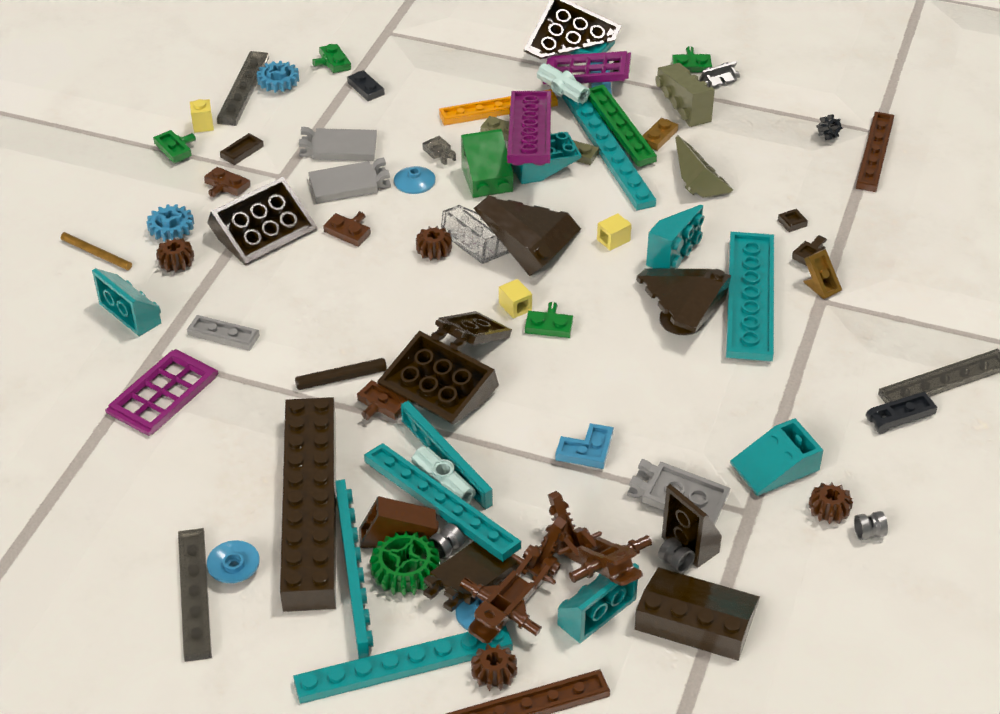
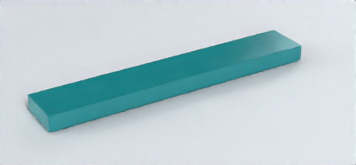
M409 401L402 403V422L426 447H429L441 459L449 460L453 463L454 471L475 489L476 494L473 498L485 510L493 506V489Z

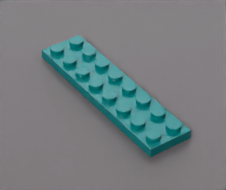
M731 231L729 247V275H731V280L728 288L726 358L773 361L774 235Z

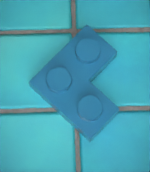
M590 423L585 440L561 436L555 460L604 469L614 427Z

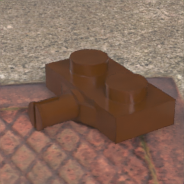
M219 167L214 168L204 176L205 183L213 186L208 191V194L211 197L213 196V198L222 192L239 196L251 187L249 179Z
M361 211L353 219L335 213L323 225L325 233L357 247L371 234L370 227L360 224L366 218L365 214Z
M373 380L357 393V400L368 406L361 412L362 417L366 420H369L376 412L396 420L401 415V404L408 401Z

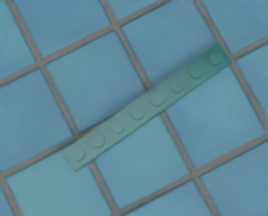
M382 443L364 454L365 463L426 507L435 509L437 515L448 523L454 524L462 533L502 562L521 549V540Z
M345 479L335 480L358 659L369 657V647H374L372 630L366 631V625L371 624L369 609H363V604L368 603L366 588H360V583H365L363 567H357V563L362 562L360 547L354 546V543L359 542L357 527L352 528L351 523H356L354 508H349V504H353L352 489H346Z
M506 625L494 640L488 643L492 648H496L500 644L501 649L509 647L510 651L513 650V643ZM469 632L293 675L299 703L302 704L471 661L473 656H476L478 648L485 650L487 643H483Z

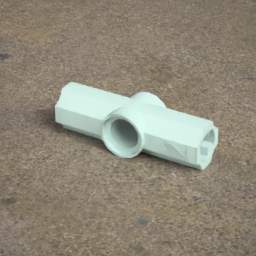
M545 63L539 66L537 78L550 85L556 95L562 96L564 94L581 104L587 101L590 89L577 82L571 72L564 71L562 73Z
M422 446L418 448L411 457L412 463L465 502L471 503L476 491L454 471L453 463L449 460L441 459L429 447Z

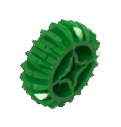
M407 531L404 535H398L395 532L393 538L386 536L384 542L378 541L377 548H373L369 561L371 576L375 579L377 586L382 585L384 592L391 589L393 596L397 592H401L403 596L407 592H412L415 596L418 589L424 591L427 585L424 583V578L441 565L439 552L435 548L433 541L428 542L426 536L419 538L417 532L409 535Z

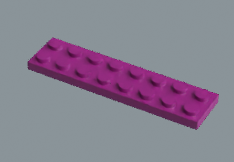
M511 91L507 163H512L513 165H523L524 163L545 165L550 163L551 91Z

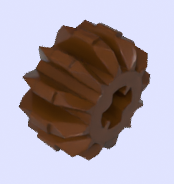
M428 226L427 230L421 229L420 233L417 234L416 250L418 254H421L422 258H429L430 261L432 259L440 260L441 257L445 258L451 252L452 237L449 232H446V228L439 229L438 226L435 228Z
M175 237L173 240L166 239L165 243H160L159 248L156 250L158 263L161 269H166L167 272L172 270L175 272L178 270L185 271V268L191 267L192 261H194V250H192L190 242L185 241L184 238L176 240Z
M833 482L829 485L821 483L819 487H814L808 502L812 516H818L819 522L822 520L828 521L829 525L832 521L840 524L843 519L848 518L853 506V498L850 497V491L843 490L842 485L834 486Z
M487 644L485 650L478 648L476 656H473L471 660L472 677L477 680L479 687L487 685L489 692L493 687H498L501 691L503 684L511 686L513 678H516L517 658L511 654L509 647L501 649L500 644H498L496 648H492Z

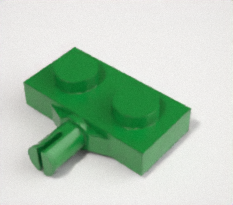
M328 44L319 47V54L322 58L312 59L314 67L325 65L333 73L351 70V62L338 44Z
M690 46L686 48L687 54L672 55V64L680 63L690 70V73H702L704 69L712 67L711 55L694 54L692 46L691 49Z
M172 130L154 136L153 140L154 144L173 163L192 156L191 149L186 144L196 141V137L193 133L180 137Z
M549 302L547 312L528 310L525 333L570 338L573 315L557 314V303L554 302L552 308V302Z

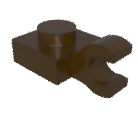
M818 235L812 243L804 241L792 252V259L807 266L804 258L826 249L823 243L827 239Z

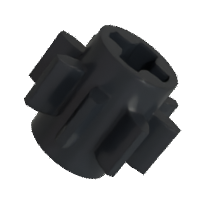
M834 114L820 117L821 122L816 125L819 132L818 136H825V140L839 137L838 133L843 129L840 123L841 119H834Z

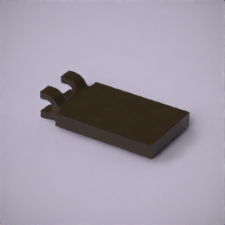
M477 311L439 317L435 321L438 329L436 332H432L431 338L440 341L447 334H450L456 340L450 342L449 347L458 351L467 342L471 345H478L510 338L512 329Z
M473 541L432 570L430 575L424 578V583L429 587L423 591V595L432 600L441 590L445 589L444 595L449 599L443 603V607L452 612L463 601L470 605L478 599H474L470 592L460 587V583L465 577L478 585L481 583L484 586H493L503 581L513 570L516 571L520 565L511 556L502 562Z

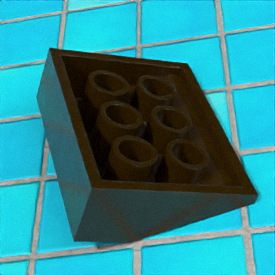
M284 177L212 210L207 221L218 240L244 265L318 228Z
M420 330L377 381L379 385L453 425L485 403L499 386L495 369L460 351L450 348L449 345L431 338V336Z
M658 567L644 589L637 606L634 630L739 661L760 596Z

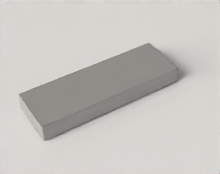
M196 315L187 328L189 336L249 351L260 336L257 329Z

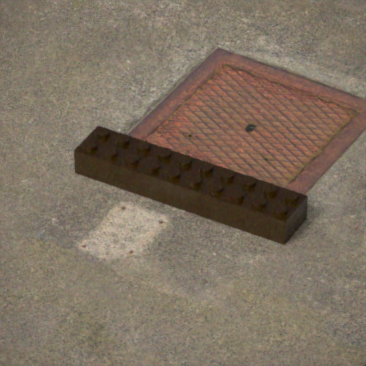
M334 397L285 400L280 596L283 612L336 609V413Z

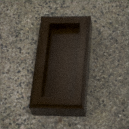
M248 133L220 151V158L235 166L264 147L263 140Z

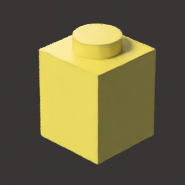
M210 99L190 101L194 133L213 131Z
M617 213L598 222L597 240L611 251L631 240L632 224Z
M516 279L499 286V304L514 319L528 313V310L532 311V293Z

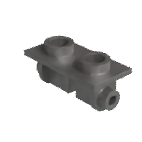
M737 61L732 63L726 62L715 68L708 67L704 69L698 81L706 82L708 88L722 85L721 78L724 84L737 81V78L740 77L739 72L734 69Z

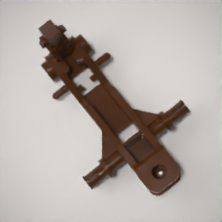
M557 491L548 494L551 505L549 514L554 516L551 520L555 521L559 516L567 521L563 531L566 537L560 543L561 545L556 554L558 556L563 555L581 564L580 568L569 572L572 582L576 583L585 577L591 578L597 572L608 577L612 582L623 586L643 576L642 571L633 566L631 558L638 555L640 550L652 545L651 538L648 535L636 541L633 539L629 540L627 545H619L601 538V531L590 535V532L585 527L574 529L576 526L572 524L573 518L569 517L571 513L566 511L569 508L568 503L563 501L562 495Z
M558 516L553 524L546 527L545 531L548 533L544 536L540 546L530 544L522 558L512 554V559L517 561L520 566L516 571L513 570L500 585L484 586L481 583L478 585L467 577L461 581L460 587L470 592L474 599L479 598L483 601L475 610V619L469 625L468 631L471 635L483 643H491L510 619L518 624L517 627L519 629L524 628L535 636L539 634L542 626L529 619L530 615L526 613L525 602L544 581L553 585L556 584V581L551 577L558 573L562 564L553 555L558 551L560 543L565 540L566 536L563 531L567 521ZM529 572L534 575L532 577L534 582L528 583L521 576Z

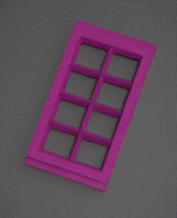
M618 51L551 56V58H547L546 64L553 66L562 73L564 71L571 73L585 72L584 74L573 75L576 81L581 84L625 81V79H629L631 52ZM607 61H619V63H607ZM591 62H603V64L590 65ZM577 63H586V65L574 66ZM569 64V66L557 67V65ZM606 70H618V72L606 73ZM590 71H601V73L589 74Z
M177 349L171 350L113 400L105 411L112 417L147 436L153 435L208 386L219 374L218 370ZM173 362L185 367L176 376L165 371ZM190 371L202 376L193 385L182 379ZM160 374L171 379L163 388L151 383ZM176 383L188 388L180 397L168 392ZM146 386L157 391L149 400L137 395ZM162 395L174 400L166 409L153 404ZM132 398L143 404L134 413L123 408ZM149 407L160 413L151 422L140 417Z

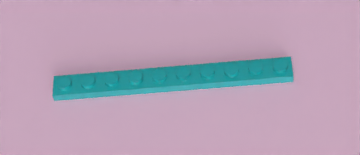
M563 94L561 97L595 147H599V155L636 211L655 207L656 198L591 102L587 99L583 104L577 103Z

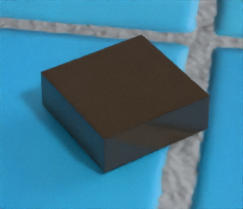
M797 209L778 214V221L788 232L807 227L808 220Z

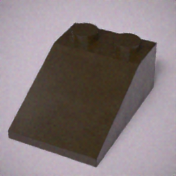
M671 484L666 486L661 537L665 541L674 537L682 543L683 547H688L694 551L695 559L692 564L698 568L720 553L722 535L704 511Z

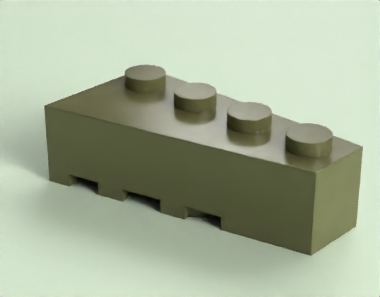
M680 63L658 67L657 76L655 77L657 87H660L665 97L670 100L673 108L679 112L681 118L686 121L689 127L712 122L715 89L713 87L708 88L707 83L704 81H698V76L695 74L691 75L690 70Z

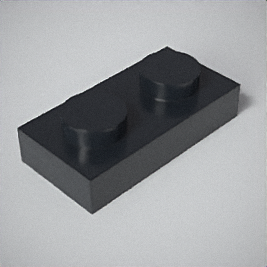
M364 70L347 76L348 84L367 101L385 95L384 88Z

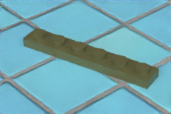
M489 116L481 125L480 132L502 129L504 140L508 141L509 121ZM574 141L582 155L577 162L591 165L599 154V147Z

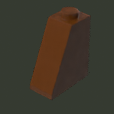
M378 496L359 527L360 548H377L378 541L384 542L386 536L393 538L395 532L398 535H404L406 531L409 535L417 532L419 538L426 536L429 539L437 533L439 528V522L436 520V510Z

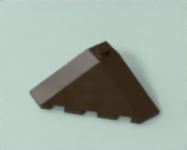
M550 0L524 48V52L536 58L545 59L548 56L561 55L580 48L586 49L605 42L611 43L614 42L621 25L570 1Z
M488 195L473 208L529 276L544 267L581 230L568 212L552 211L549 208L524 205L522 202L512 200H500L494 196Z
M645 268L637 275L636 280L639 284L645 282L647 285L645 291L651 298L657 297L660 300L658 301V307L664 314H668V311L672 314L670 321L674 325L696 332L726 300L731 275L725 274L720 269Z

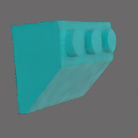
M97 268L92 270L99 304L139 337L161 324V309L158 304L150 301L142 291L135 289L128 280L125 281L118 274Z
M633 563V566L639 569V566L636 563ZM599 574L593 582L582 586L576 595L569 600H564L559 605L557 625L577 642L582 643L636 600L638 579L627 585L620 586L612 582L608 577Z

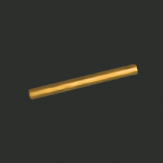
M66 232L61 234V240L123 269L130 270L132 267V263Z

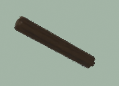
M378 358L296 376L295 385L297 390H303L384 372L387 370V365L384 358Z

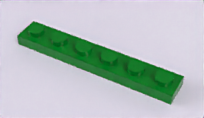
M602 84L589 88L590 95L588 100L637 167L657 162L655 152L605 85Z

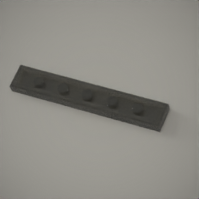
M249 52L217 116V124L237 126L257 85V71H260L259 67H265V63L269 60V53Z
M997 348L879 388L878 395L885 403L924 391L930 397L1000 373V350Z
M204 528L178 531L184 660L188 662L212 658L205 532Z

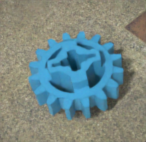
M272 61L270 64L265 63V67H259L260 71H257L258 85L262 89L266 88V91L274 90V93H276L278 90L284 92L286 89L291 90V86H297V82H299V70L295 68V64L290 65V62L282 63V61H279V63H275Z
M167 204L166 208L158 207L159 211L152 210V215L147 216L148 231L151 236L155 235L156 240L161 237L163 241L166 239L173 240L174 237L181 239L183 234L189 235V230L194 229V218L191 210H186L185 206L178 208V204L174 206Z

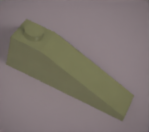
M679 135L675 137L681 178L687 184L685 188L691 194L697 193L704 198L728 194L733 191L731 186L721 176L718 177V174L715 172L716 170Z

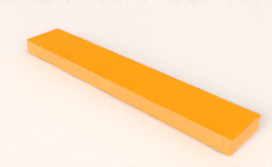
M552 89L543 90L551 91V107L558 106V99ZM511 96L440 108L439 115L444 126L486 119L489 116L509 115Z

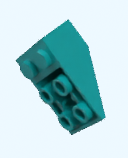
M558 132L551 134L550 163L545 165H535L533 163H524L523 165L510 164L520 183L527 184L546 179L579 160L582 155L568 132Z
M700 204L661 219L648 233L646 266L675 269L680 266L682 259L688 256L694 245L699 244L702 239L703 232H701V226L705 218L703 215V205Z
M794 418L771 428L731 459L730 464L754 493L759 496L819 471L823 449L797 419Z

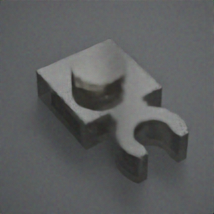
M437 136L422 143L423 150L433 159L439 157L442 164L447 165V158L456 161L455 151L451 150V145L442 137Z

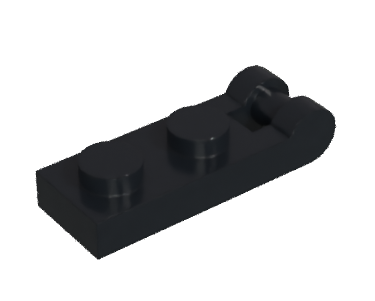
M924 391L870 408L865 416L870 422L875 424L874 428L877 432L883 434L890 428L934 415L938 407Z

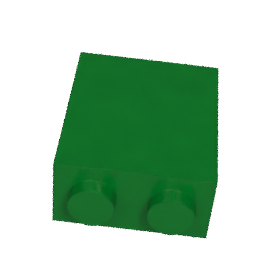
M502 129L461 135V167L472 197L477 198L513 192V171L511 164L507 163V148Z

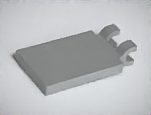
M301 127V135L307 136H302V139H299V147L306 148L300 149L299 157L313 156V159L351 161H374L377 130L316 128V132H314L309 127Z
M384 157L376 159L371 165L369 161L308 172L316 204L378 193V188H391L388 179L390 178L389 171L385 167L379 168L386 166Z
M641 459L638 465L639 471L636 476L632 477L629 483L628 496L634 498L643 496V503L664 511L666 486L671 484L704 511L714 525L716 524L731 488L661 461L656 466L645 459Z

